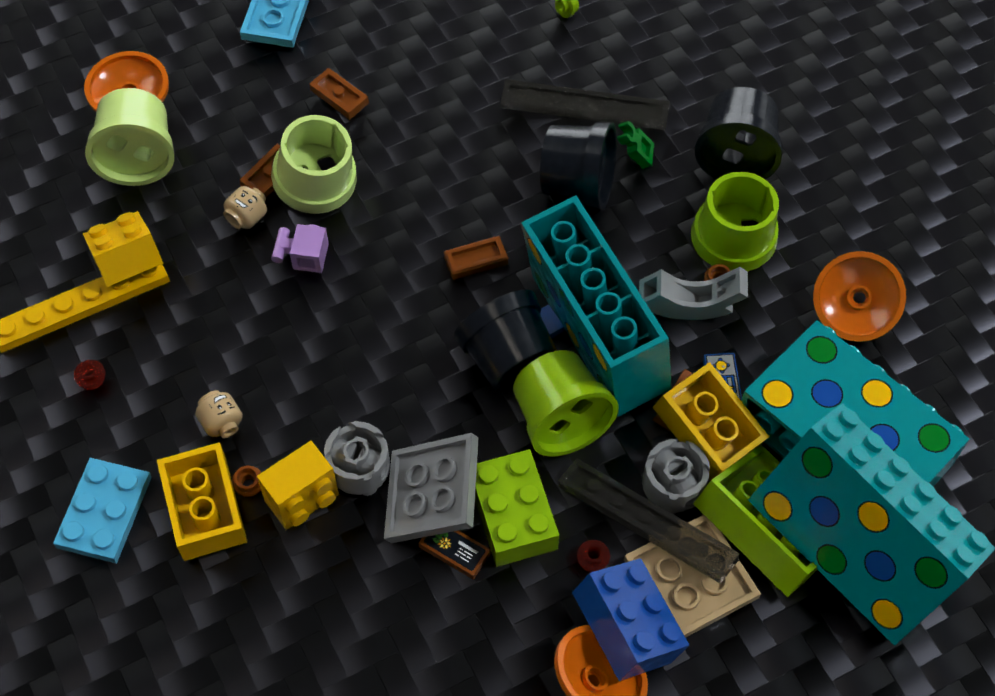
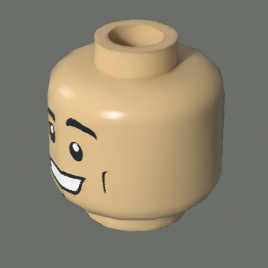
M241 186L225 200L223 215L234 228L250 229L265 216L267 212L266 197L257 188L251 189L247 186Z
M215 390L199 399L195 415L209 436L228 438L238 431V425L242 420L243 414L229 393Z

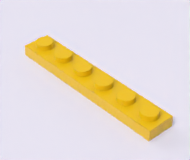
M163 264L108 287L103 277H99L1 318L0 352H6L170 282Z

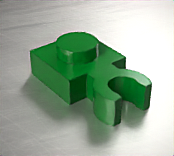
M630 121L619 124V128L624 134L617 136V139L621 145H627L629 157L642 169L652 166L654 142L640 128L635 129Z

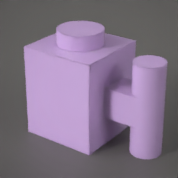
M297 224L294 238H289L290 230L280 227L271 260L276 263H282L284 254H290L294 270L322 273L329 245L326 228L314 224Z

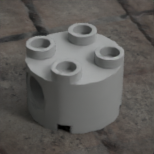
M354 421L348 423L349 426H344L343 428L340 426L333 430L326 440L324 455L334 469L338 489L348 494L369 496L382 486L389 475L391 465L389 451L384 435L377 427L370 423Z
M668 439L658 443L650 451L645 464L642 478L643 490L648 500L668 515H674L678 512L694 508L695 505L693 503L705 489L709 479V460L702 449L689 441L684 443L677 442L678 439Z

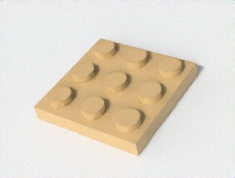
M705 515L624 556L625 562L639 558L642 559L685 638L759 599L761 595L721 531Z

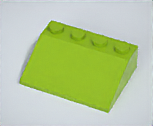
M760 445L713 478L693 504L752 564L789 597L817 571V565L813 562L810 563L748 501L751 495L780 463L768 450Z

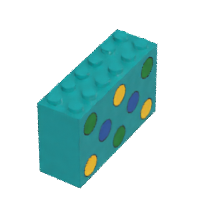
M575 195L521 222L533 279L554 313L564 325V330L597 382L604 384L617 400L619 405L617 417L671 390L669 338L578 197Z
M818 320L744 391L741 400L770 436L764 443L783 459L813 425L843 403L848 409L854 411L868 428L881 436L885 444L899 457L905 459L924 481L929 482L932 486L953 466L970 439L964 435L958 426L946 421L937 413L935 408L915 397L908 387L897 383L887 375L881 366L870 362L855 346L847 344L837 336L832 328L824 326Z
M843 403L806 432L748 499L810 563L813 562L817 565L816 569L894 646L967 581L995 550V547L982 532L977 531L957 508L951 506L942 498L929 482L924 481L905 459L899 457L885 444L881 436L868 428L859 419L858 415L851 409H848Z

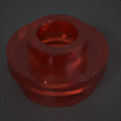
M96 360L83 361L74 371L76 383L88 390L100 387L106 376L103 365ZM94 371L91 375L85 376L87 372Z
M589 540L579 547L577 560L584 570L594 572L607 567L610 560V552L604 543L598 540ZM596 551L600 557L592 559L588 556V553Z

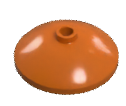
M139 51L118 52L103 58L92 67L84 84L85 96L90 107L95 112H97L100 100L106 94L122 88L145 90L163 102L169 90V78L165 67L157 58Z
M855 251L836 257L823 268L814 286L813 302L821 323L832 328L838 337L849 341L864 342L885 335L898 323L906 304V288L901 274L890 261L875 253ZM856 293H863L866 299L863 303L859 304L854 301L853 298Z
M589 625L579 626L570 630L560 640L555 651L554 665L557 679L566 696H647L648 679L646 672L619 681Z

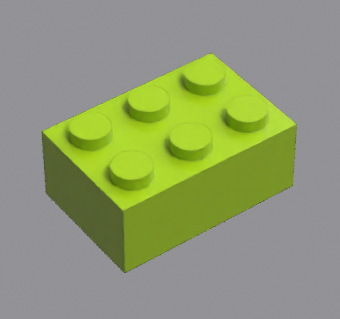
M528 449L477 463L475 501L496 567L558 550L559 532L531 450Z

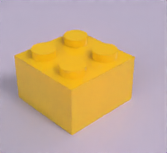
M138 211L124 213L115 221L107 224H97L91 227L88 232L83 233L107 287L163 264L153 237Z
M312 440L256 476L266 504L286 530L292 526L301 525L309 518L311 513L318 508L328 507L335 501L336 496L339 495L334 469Z

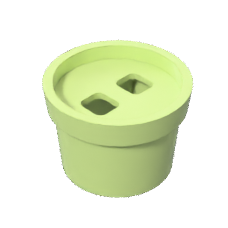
M122 88L106 94L100 100L97 106L94 127L89 133L85 149L87 163L97 175L112 183L126 186L150 184L167 175L174 164V149L171 136L168 133L166 108L159 98L145 90Z
M308 115L296 119L285 129L271 171L273 188L285 204L304 213L320 214L341 207L352 196L357 181L356 165L352 156V142L347 130L336 120L322 115ZM331 157L336 165L330 169L321 170L317 161Z

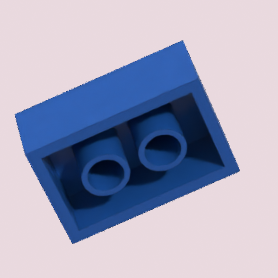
M641 558L591 572L572 592L619 681L671 664L690 646Z

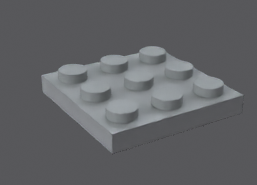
M468 433L392 451L384 539L386 541L396 543L473 528L479 439L476 435Z

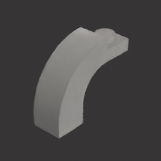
M738 267L711 280L686 281L676 278L661 269L640 279L639 293L652 313L660 316L687 320L717 318L733 313V304L748 298V271Z

